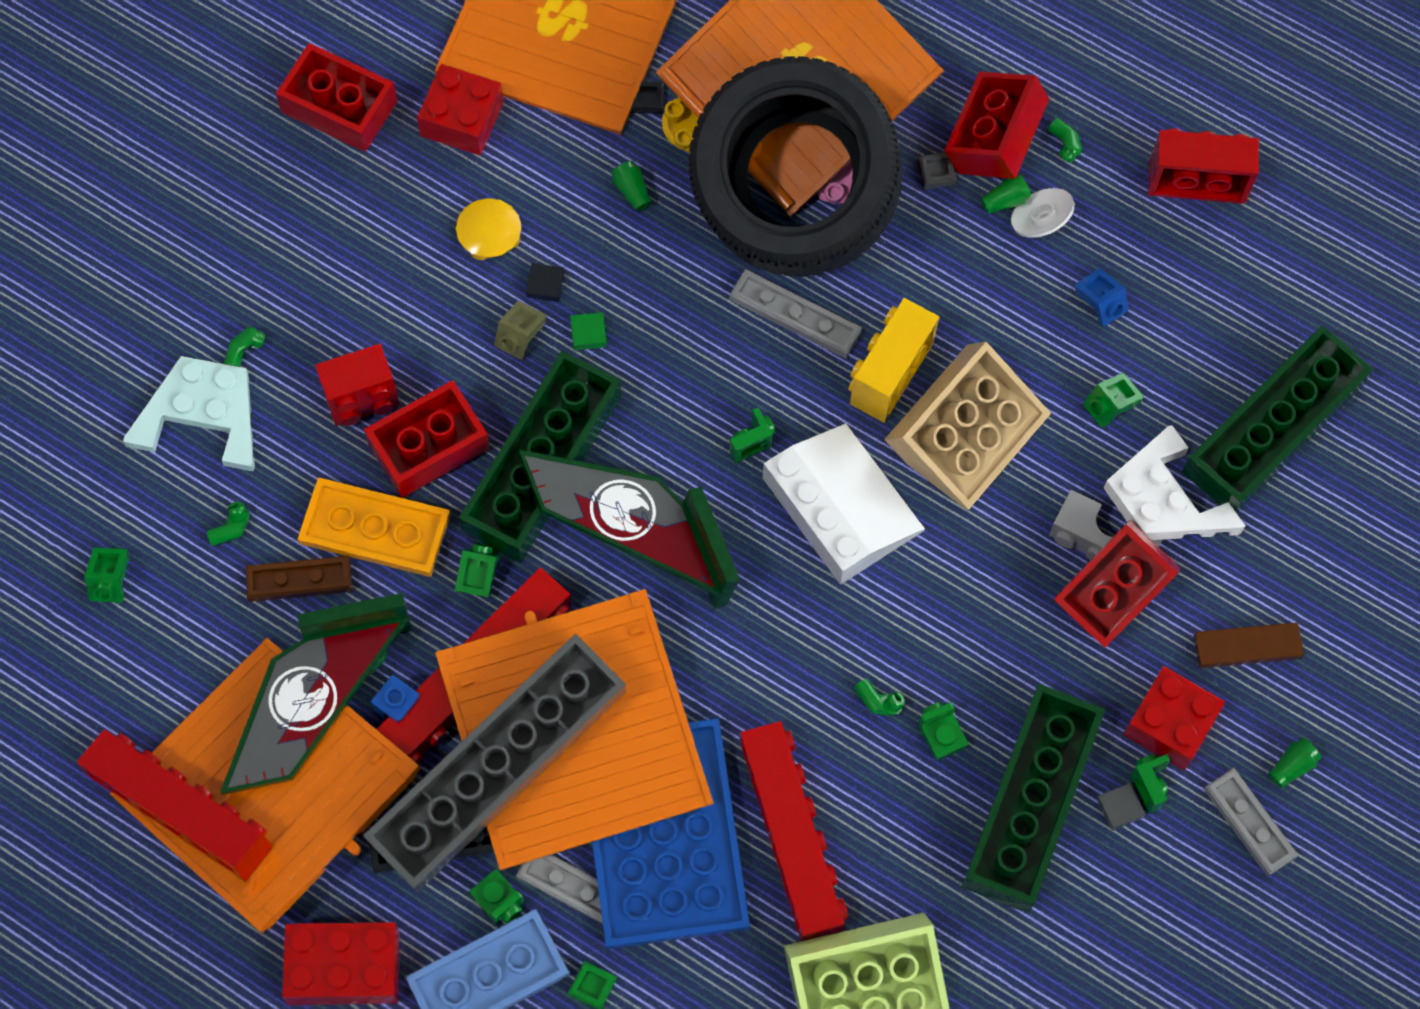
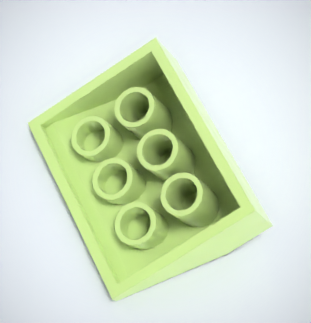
M925 913L784 945L798 1009H949L934 927Z

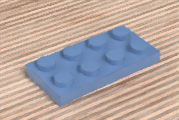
M535 909L405 978L421 1009H507L570 976Z

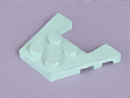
M181 356L123 439L125 447L155 452L164 421L230 433L222 458L223 465L254 472L255 462L253 457V433L251 430V404L247 369Z

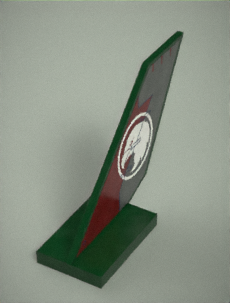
M518 450L541 513L706 590L714 609L728 604L740 578L702 487L688 490L683 503L658 476Z
M403 593L297 614L299 628L304 639L270 660L220 795L293 780L397 635L412 631Z

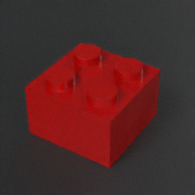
M440 64L417 116L420 137L481 156L504 103L502 83Z
M381 343L315 365L335 426L353 425L358 423L363 417L372 414L383 415L400 405L394 380Z
M1163 666L1123 735L1160 757L1168 754L1170 763L1185 771L1223 708L1225 701Z

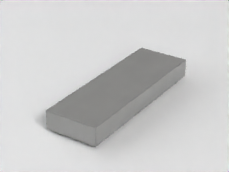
M1235 768L1204 788L1206 794L1267 877L1299 856Z
M554 855L522 864L516 874L517 879L603 924L596 878Z

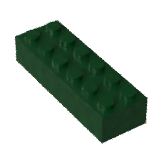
M1321 325L1188 458L1182 473L1219 506L1229 502L1237 513L1365 384L1374 368Z
M561 350L459 516L461 531L484 544L493 546V549L522 563L549 516L541 513L518 450L582 462L622 396L621 380Z
M1038 683L962 883V888L1027 914L1030 913L1037 899L1103 718L1104 708Z

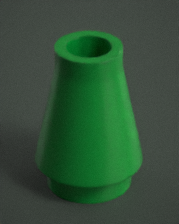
M627 161L612 170L613 185L632 205L635 212L641 211L652 204L640 166H636L634 161Z
M1019 174L1016 176V179L1006 178L988 194L980 197L986 213L990 215L994 212L1024 205L1026 200L1032 196L1026 181Z
M1301 737L1297 742L1294 740L1291 742L1274 768L1268 772V775L1283 789L1290 782L1318 767L1317 762L1322 757L1308 740Z

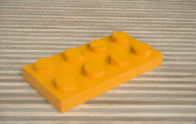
M318 477L297 540L299 544L431 577L451 514L450 510Z

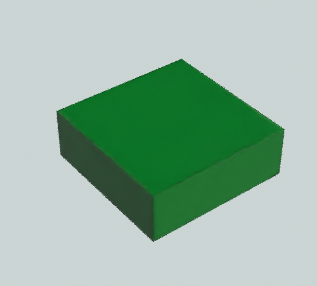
M603 312L570 316L574 351L607 347Z
M584 961L568 992V996L594 1009H602L617 981V977Z

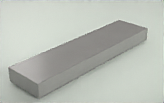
M747 269L744 270L729 295L730 301L845 359L862 332V327Z

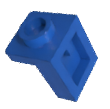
M1101 268L1074 285L1076 295L1096 310L1098 321L1103 326L1118 319L1129 310L1125 287Z
M392 674L372 699L371 705L375 714L384 721L390 717L397 723H400L419 700L420 696L418 692Z

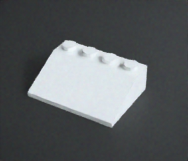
M847 424L792 445L764 463L763 480L840 585L919 535L925 529Z

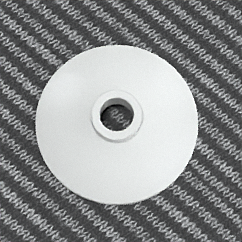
M1059 188L1037 191L1031 194L1032 197L1026 200V204L1017 206L1014 209L1011 224L1015 232L1023 237L1035 238L1048 235L1061 228L1070 219L1074 212V200L1070 193Z

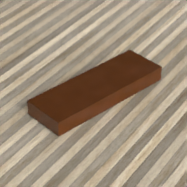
M350 556L245 566L247 599L249 602L353 592Z
M1298 622L1195 632L1193 635L1199 669L1302 659L1304 656Z

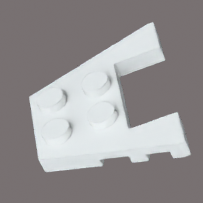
M1172 425L1163 430L1112 475L1104 486V490L1127 522L1130 520L1151 540L1180 539L1184 534H1200L1201 537H1214L1215 533L1229 532V536L1239 535L1245 528V524L1229 502L1199 513L1164 465V463L1185 456L1188 450V446Z

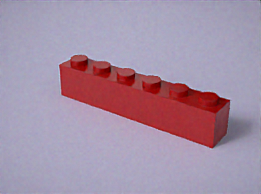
M779 721L740 732L739 742L800 941L842 932L845 924L844 920L848 919L846 905L843 898L837 899L833 886L838 884L833 865H826L822 853L827 851L825 838L821 830L815 831L812 818L816 817V811L811 796L805 798L801 786L806 784V779L801 764H795L791 754L792 751H795V743L791 731H784L782 722Z
M104 729L76 762L85 774L246 882L273 848L265 837L267 830L253 819H249L248 822L240 819V813L229 803L223 801L219 805L213 801L214 796L203 786L196 784L193 788L187 784L186 781L188 779L177 769L170 767L166 770L161 767L160 764L162 762L151 752L144 750L140 753L135 750L136 745L125 735L118 733L115 737Z

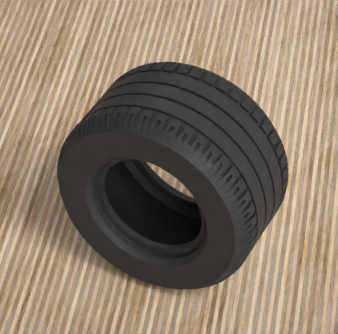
M788 56L784 57V59L779 57L770 59L768 62L766 60L757 63V66L753 67L752 65L744 69V72L737 73L731 77V81L725 82L720 87V91L717 90L711 97L712 100L707 102L703 109L704 112L700 114L696 122L698 126H695L692 134L694 139L691 140L689 148L691 153L689 154L688 165L690 166L689 179L691 180L692 192L695 195L694 198L701 214L712 230L728 249L754 267L757 266L758 269L766 272L770 271L773 274H784L785 276L795 277V275L805 277L809 276V274L815 276L823 274L824 271L828 273L836 270L838 266L841 268L847 265L850 260L853 262L860 257L861 253L864 254L869 250L871 244H875L881 237L880 234L884 233L888 226V221H891L895 213L894 209L897 208L898 196L901 193L902 159L894 125L888 115V111L876 93L872 92V89L865 82H861L859 77L853 73L850 74L849 70L841 66L837 67L836 64L829 61L823 62L822 59H809V57L798 56V58ZM808 123L830 131L845 146L852 163V184L845 202L830 216L810 225L792 227L770 219L755 204L748 185V167L756 147L769 133L785 125Z

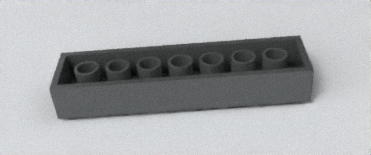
M575 633L363 835L364 838L418 893L626 693V684Z

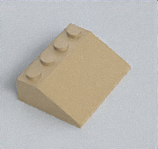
M987 342L968 344L884 440L906 464L965 510H969L1048 418L1051 412Z

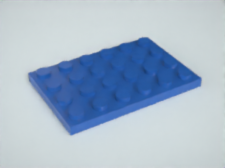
M719 718L688 723L713 799V805L592 842L606 950L750 930Z

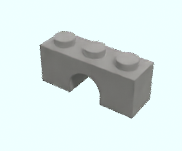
M1070 490L1053 523L1049 536L1053 537L1059 545L1071 549L1074 547L1086 553L1085 555L1090 560L1112 538L1102 533L1096 523V517L1102 504ZM1152 540L1158 547L1162 540Z

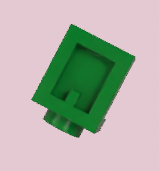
M1123 372L1097 384L1083 402V406L1100 427L1104 428L1117 415L1138 406L1144 399V396Z
M758 407L752 409L751 423L754 429H742L730 439L729 453L735 464L772 448V437L775 434L774 425L768 415L763 416Z
M473 543L472 547L463 549L455 591L490 597L496 564L500 560L501 553L493 552V546L483 543Z
M93 548L84 576L90 601L123 602L124 590L122 582L129 562L128 549Z
M937 702L926 707L922 711L923 715L920 716L918 727L936 762L963 751L969 746L953 714L955 707L952 702L945 705Z
M1150 754L1136 762L1137 766L1130 775L1148 814L1160 810L1168 800L1166 797L1168 790L1165 782L1160 776L1156 777L1155 773L1164 770L1169 764L1170 758L1168 754L1158 758L1156 754Z
M497 868L468 891L469 895L496 926H499L503 921L506 924L512 922L523 911L521 908L525 904L523 896L519 891L516 892Z

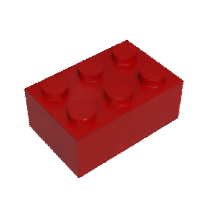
M308 43L276 92L281 113L364 152L367 151L398 102L394 82L311 43Z
M993 72L978 73L944 150L958 174L1016 179L1049 101V97L1036 75Z
M1176 128L1160 130L1149 159L1148 195L1245 204L1258 175L1259 138H1250L1243 134L1233 136L1216 135L1210 131L1200 133L1183 132Z
M454 380L364 429L370 449L401 498L490 449L487 432Z
M1129 520L1057 594L1054 600L1106 648L1179 573L1181 568Z
M396 922L285 924L282 998L288 1005L398 1004L400 931Z

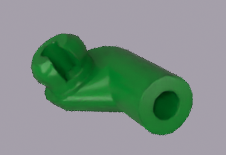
M1056 118L1049 126L1048 131L1063 142L1064 147L1059 151V156L1068 163H1072L1076 156H1080L1082 152L1080 136L1074 129L1059 118Z
M256 327L244 329L230 340L223 364L240 367L244 351L250 346L254 349L262 347L265 341V334L257 331Z
M238 501L231 503L228 507L229 515L225 524L206 531L211 547L242 536L250 520V512L246 509L244 503Z
M868 678L863 679L854 686V690L867 709L873 714L895 716L902 711L905 705V699L902 694L898 692L889 695L878 694Z

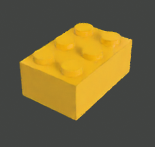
M903 298L898 308L892 306L885 317L884 324L886 327L881 334L876 332L867 347V350L870 352L865 361L859 359L851 372L850 377L853 379L848 388L851 391L850 405L885 423L933 346L940 316L906 298Z

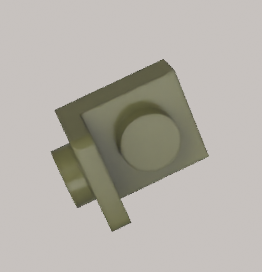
M518 300L498 323L494 341L495 347L518 359H523L526 356L529 342L545 325L547 315Z

